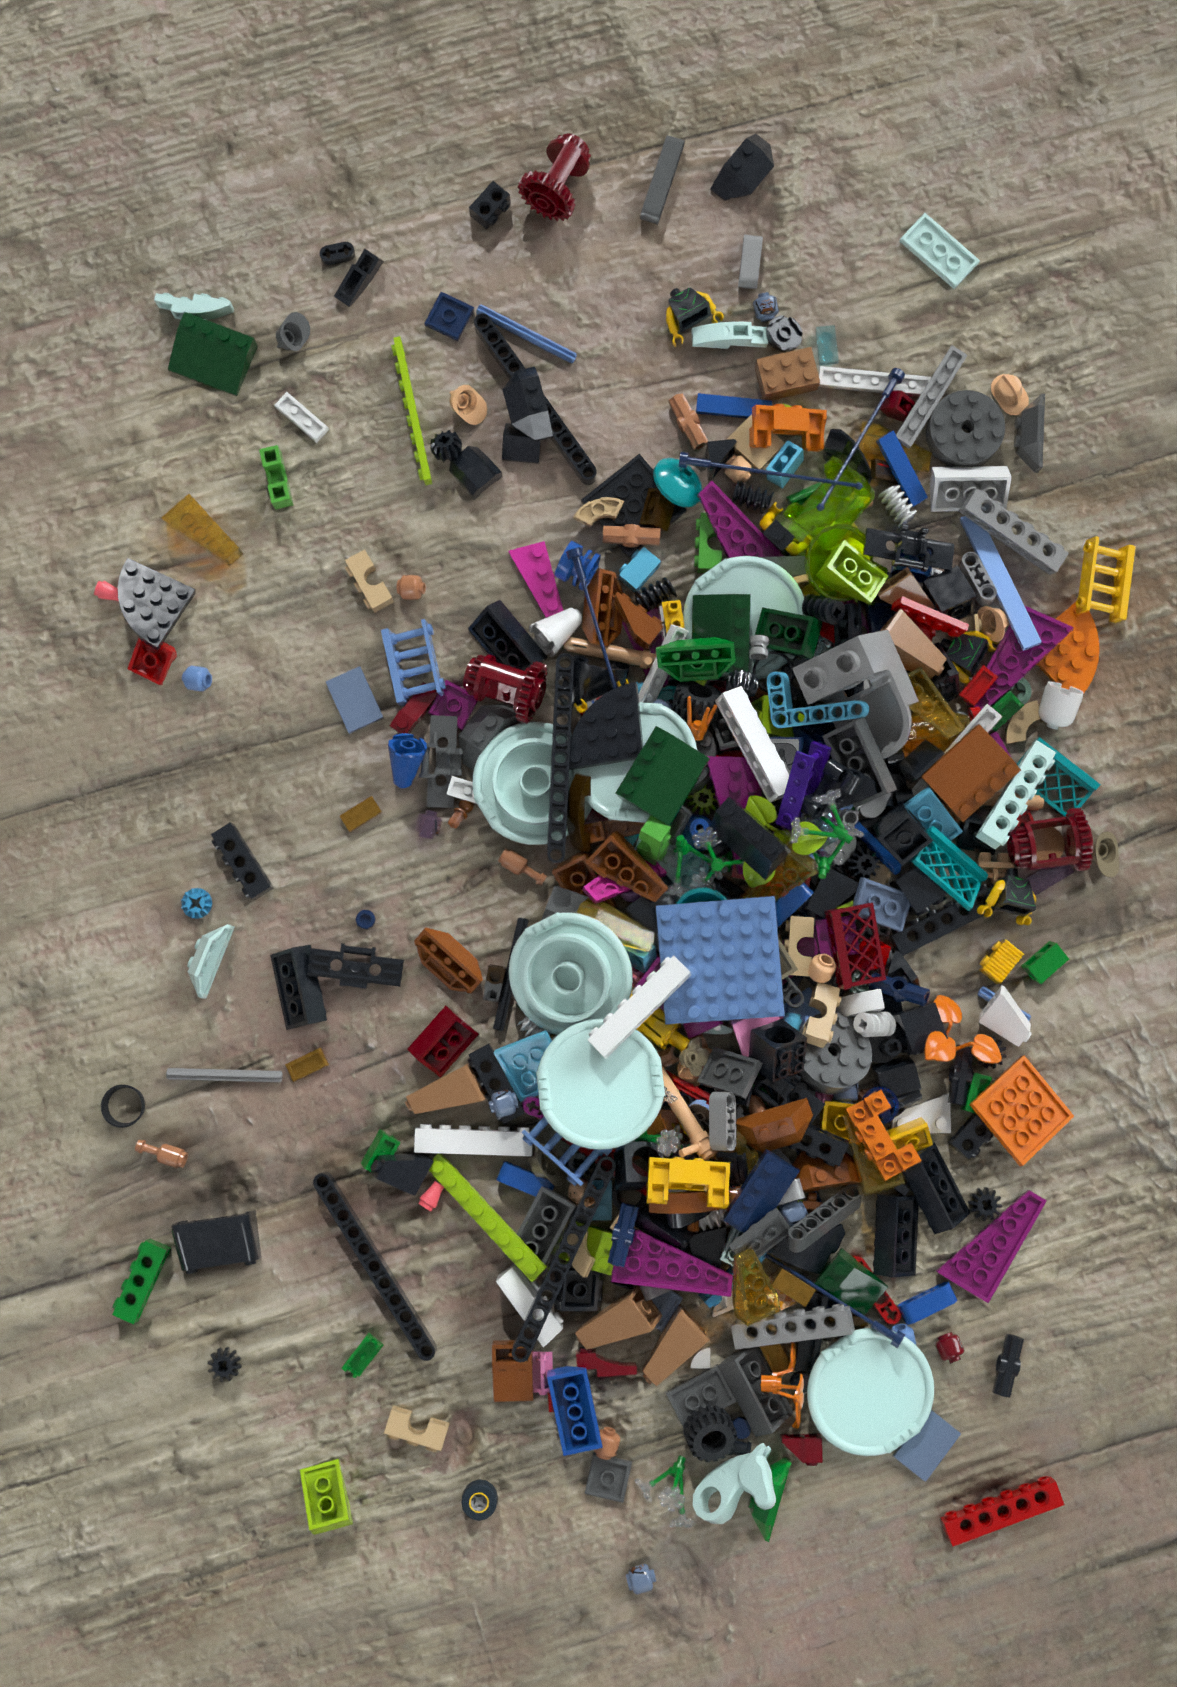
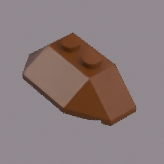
M598 568L587 586V590L604 646L608 647L621 634L622 617L615 604V596L617 592L622 595L623 590L617 580L616 572ZM585 596L582 629L591 644L600 646Z
M425 927L415 939L414 943L417 946L421 963L450 990L472 993L482 982L483 978L477 959L449 933Z
M804 1098L736 1119V1138L761 1153L765 1149L772 1151L801 1142L813 1117L808 1099Z
M824 1147L821 1149L825 1152H828L831 1150V1147ZM801 1151L792 1163V1166L800 1170L795 1179L800 1178L804 1193L863 1183L859 1163L846 1152L840 1166H830L822 1158L817 1157L815 1159L806 1155V1151Z

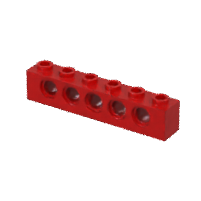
M1042 1476L1037 1479V1482L1031 1484L1024 1483L1013 1491H1002L997 1497H986L978 1504H967L962 1510L946 1512L940 1519L948 1541L954 1547L1065 1504L1057 1482L1051 1476ZM1037 1492H1042L1040 1499H1035ZM1024 1499V1503L1021 1506H1016L1017 1500ZM1004 1505L1005 1511L997 1513L998 1508ZM981 1513H987L984 1520H979ZM967 1519V1526L960 1527L961 1521Z

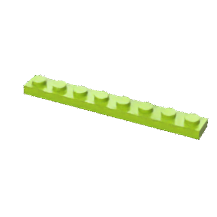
M401 336L393 338L394 345H391L393 356L398 358L395 366L397 374L401 373L402 380H399L401 392L405 391L406 395L403 398L404 408L409 409L410 415L406 417L408 426L413 428V433H410L412 445L416 444L417 451H414L416 463L420 462L421 469H418L419 478L424 480L425 486L432 485Z
M438 1153L432 1159L434 1162L429 1171L531 1282H534L546 1270L547 1266L442 1153Z

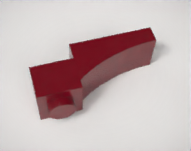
M437 690L413 695L397 713L389 725L390 728L399 734H410L435 701L438 695Z
M580 1347V1350H576L577 1367H583L587 1370L597 1369V1377L637 1374L636 1362H619L607 1359L597 1354L596 1349L592 1348L586 1350L585 1347Z

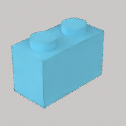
M787 440L766 470L794 474L804 461L803 449ZM766 474L768 481L782 489L790 479L788 477Z
M645 547L641 550L637 549L631 556V562L629 564L625 563L619 570V580L634 593L636 590H640L661 565V561Z

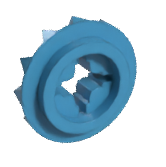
M192 888L185 892L181 899V908L185 915L194 919L205 917L212 908L210 894L201 888ZM191 898L195 900L201 898L199 904L202 907V909L196 906L192 908V905L194 903L192 902Z

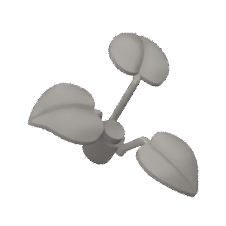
M891 793L858 806L854 811L851 809L837 810L845 829L858 822L859 808L861 814L865 817L874 818L880 815L885 809ZM848 832L853 837V840L850 844L845 842L833 859L837 865L847 861L851 856V852L856 847V837L853 832ZM828 837L824 843V848L829 856H831L840 843L838 838Z

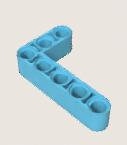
M772 672L767 677L771 722L776 728H790L866 717L869 713V705L865 701L860 700L793 709L788 675L784 672ZM779 675L781 677V683L777 686L775 684V678ZM779 695H782L783 697V703L781 705H779L777 702V698ZM857 704H860L862 707V712L859 715L855 713V706ZM837 707H841L843 711L840 717L835 713ZM819 709L823 711V718L821 720L817 718V711ZM800 712H803L805 716L802 722L798 720ZM782 714L786 718L784 724H781L779 721V718Z

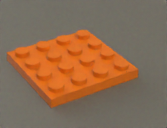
M1025 1055L1019 1057L969 1104L1019 1166H1024L1074 1117Z

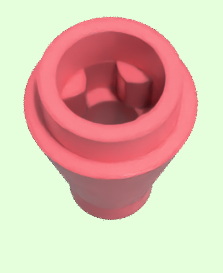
M105 580L103 582L98 581L94 595L98 596L99 599L118 601V588Z
M434 1181L419 1198L421 1200L418 1204L432 1212L433 1208L436 1209L444 1187Z

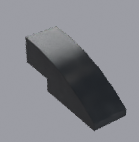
M364 248L356 264H352L334 297L350 307L372 281L384 261Z

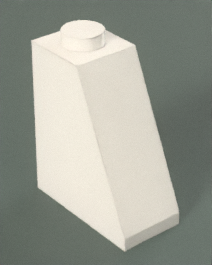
M1001 985L981 1011L979 1023L1019 1047L1022 1042H1027L1030 1038L1031 1024L1007 989Z

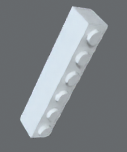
M742 686L722 693L715 702L767 800L772 803L783 798L789 773L785 768L784 762L780 759L775 745L771 742L765 727L759 720L756 710L752 707L747 693L744 692Z
M675 956L672 958L667 957L660 964L661 968L657 972L653 971L647 976V982L643 986L638 985L632 991L633 996L628 1001L624 999L617 1006L618 1010L614 1014L610 1013L604 1018V1024L600 1028L595 1027L589 1033L590 1038L588 1041L605 1059L691 976V972Z
M420 1124V1127L415 1128L414 1152L532 1156L533 1144L530 1146L522 1139L524 1137L522 1134L523 1130L528 1133L531 1132L528 1127H517V1131L510 1130V1127H498V1130H490V1126H479L478 1129H471L469 1125H459V1129H451V1125H440L439 1128H432V1124Z

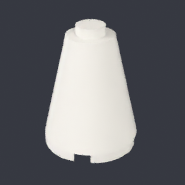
M566 609L531 624L529 632L530 634L534 633L535 638L533 640L546 655L550 653V657H552L580 626L582 614L578 609Z

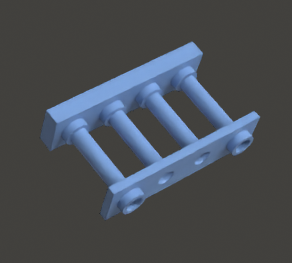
M421 619L423 628L399 634L392 633L388 628L381 630L395 698L400 706L407 704L409 696L437 690V693L443 696V689H446L445 681L440 677L431 635H434L433 627L425 619ZM422 635L425 636L427 646L400 653L396 651L395 644L397 642ZM429 654L431 664L404 671L400 669L399 662L401 660ZM433 672L435 682L409 689L407 687L404 688L403 681L405 678Z
M545 1117L539 1121L530 1133L525 1130L522 1131L524 1135L522 1139L530 1146L534 1144L569 1175L566 1179L574 1186L577 1184L582 1186L583 1182L579 1178L599 1155L605 1154L608 1156L612 1149H594L578 1169L572 1173L564 1165L581 1146L572 1144L558 1160L550 1151L561 1140L562 1136L556 1132L544 1147L535 1140L548 1124Z

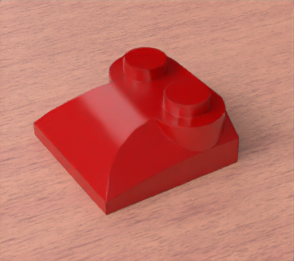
M138 637L127 669L161 686L171 663L177 657V652L173 646L165 642L157 651Z

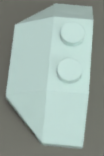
M227 924L202 935L201 939L197 940L195 955L190 958L187 967H189L188 974L198 997L207 998L235 926Z

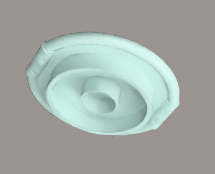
M738 556L722 560L696 579L688 593L683 610L684 627L689 631L686 639H692L693 595L751 594L750 638L755 635L762 607L804 615L802 612L804 595L794 578L774 562L754 556ZM769 654L767 659L758 662L756 677L758 680L767 678L770 673L775 672L788 663L787 660L780 655ZM785 654L786 656H788V657L790 658V660H792L793 658H795V656H792V655H789V654ZM749 658L748 671L752 674L753 665L756 660ZM724 673L721 677L727 679L729 673Z
M639 702L643 746L655 726L697 750L696 742L689 726L677 713L662 704ZM635 760L575 769V774L591 776V796H586L585 800L594 810L609 820L646 823L650 817L645 812L621 800L615 794Z
M520 723L502 730L482 751L474 767L472 783L474 800L491 828L505 838L522 844H547L553 724ZM558 736L556 741L559 744L566 743V738ZM557 755L555 757V760L558 763H564L566 761L563 755ZM575 769L569 770L568 793L575 776ZM562 774L554 776L556 782L561 783L565 780ZM561 793L553 795L554 800L557 802L564 800ZM586 800L585 820L592 809V807L587 803ZM559 812L552 814V818L555 821L563 819L562 814ZM566 825V837H567L569 834H568V829H567V825ZM555 831L551 834L552 839L555 841L562 839L560 832Z
M557 912L525 928V931L521 934L513 948L509 962L510 986L518 1006L534 1024L554 1035H559L562 1031L576 1023L590 1019H604L608 1014H614L618 1010L617 1006L624 999L628 1001L631 995L633 974L631 962L624 945L610 928L600 921L583 914Z
M604 1019L585 1020L562 1031L545 1050L536 1072L540 1110L550 1126L567 1141L584 1148L597 1150L617 1148L641 1136L656 1119L665 1096L661 1057H659L654 1046L641 1032L635 1030L607 1059L588 1041L590 1038L589 1033L595 1027L600 1028L604 1024Z
M873 1328L854 1330L852 1335H844L821 1351L808 1380V1408L819 1432L835 1447L860 1456L890 1454L921 1432L920 1430L927 1421L932 1409L934 1380L926 1357L905 1336L899 1347L895 1348L890 1344L892 1340Z

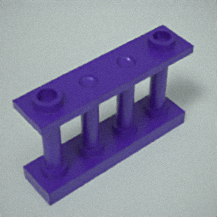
M813 741L811 742L808 755L796 751L776 824L792 830L797 824L799 817L810 820L809 817L800 812L803 800L806 795L813 793L824 777L822 772L828 762L831 747Z

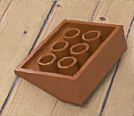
M978 724L921 775V778L952 815L961 822H964L1018 774L1021 769L988 732Z

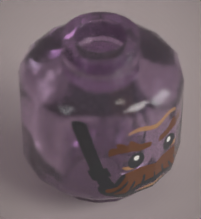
M426 810V813H420L415 826V830L419 833L418 836L429 839L438 836L442 819L437 816L435 811Z

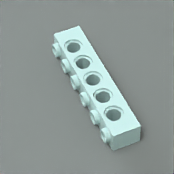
M1037 740L1029 747L1018 765L1021 771L1007 783L975 836L976 838L994 849L1006 844L1010 837L1007 835L1010 830L1013 831L1019 822L1017 817L1026 811L1028 807L1026 802L1034 797L1037 792L1035 787L1037 784L1040 785L1046 777L1044 772L1046 769L1049 770L1054 764L1055 760L1053 757L1056 754L1055 751ZM1033 763H1036L1038 768L1034 767ZM1024 777L1029 780L1030 784L1025 782ZM1015 793H1018L1021 799L1017 798ZM1005 808H1009L1011 810V814H1009ZM996 823H999L1002 826V829H999Z

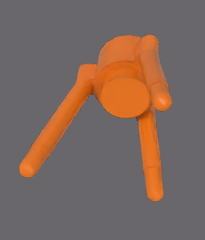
M688 696L687 725L694 739L700 741L703 740L705 732H707L717 705L713 706L710 714V708L707 707L702 721L695 720L692 723L691 697Z

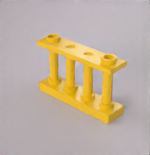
M1095 536L1087 539L1083 546L1084 556L1079 594L1076 600V614L1088 612L1091 608L1109 613V622L1117 623L1127 618L1136 546L1126 545L1118 550L1098 546L1099 537ZM1097 553L1116 558V569L1096 564ZM1095 572L1114 576V586L1095 583ZM1092 590L1111 594V605L1091 601Z

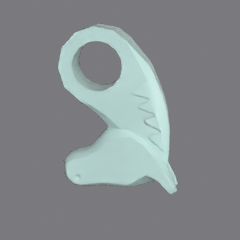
M761 1443L751 1453L731 1458L709 1472L693 1494V1508L696 1514L712 1524H724L732 1518L744 1491L754 1497L755 1503L759 1508L764 1510L771 1509L776 1503V1496L773 1487L772 1471L766 1459L772 1449ZM719 1491L721 1495L720 1506L711 1513L708 1507L710 1496L714 1492Z

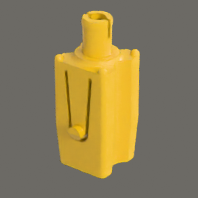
M661 1008L655 1010L636 1029L663 1050L666 1049V1045L671 1044L682 1052L688 1048L690 1041L678 1032V1029L681 1028L680 1023L665 1024V1013Z

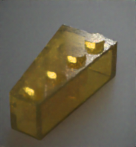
M190 494L185 496L161 517L167 526L173 528L228 566H231L243 555L240 548Z
M787 841L785 845L792 851L775 869V875L772 880L753 888L748 886L741 894L740 899L775 896L776 901L780 897L787 895L796 886L803 884L809 877L819 873L817 870L818 865L810 856L794 852L792 843Z

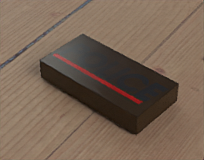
M876 458L871 460V479L898 485L886 461Z

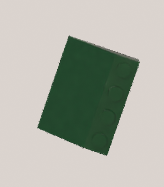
M184 312L177 328L168 371L238 396L258 345L254 337Z
M751 594L693 595L692 639L717 637L734 642L736 662L725 673H731L735 670L747 672L749 669Z
M655 726L615 794L621 800L670 826L710 758L669 732Z

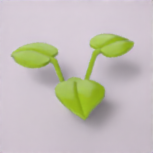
M750 796L748 798L745 809L764 826L775 832L774 835L785 845L793 841L792 848L797 854H811L821 848L828 839L826 836L803 834V830L821 831L816 825L806 821L796 824L792 829V835L788 830H779L771 826L769 823L777 819L775 806L760 796ZM745 861L743 864L744 878L752 888L768 883L775 875L774 871L767 880H764Z

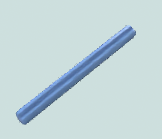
M482 304L476 310L477 315L481 313L488 315L494 324L569 363H573L577 357L575 352Z

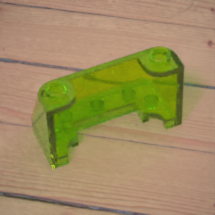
M834 455L824 466V475L829 480L836 478L844 464ZM848 465L838 481L849 483L861 482L863 485L862 489L857 490L855 487L835 485L824 504V510L818 511L817 505L822 502L832 485L822 483L802 506L799 503H793L783 513L791 523L824 550L830 549L873 501L875 496L873 488L866 479Z

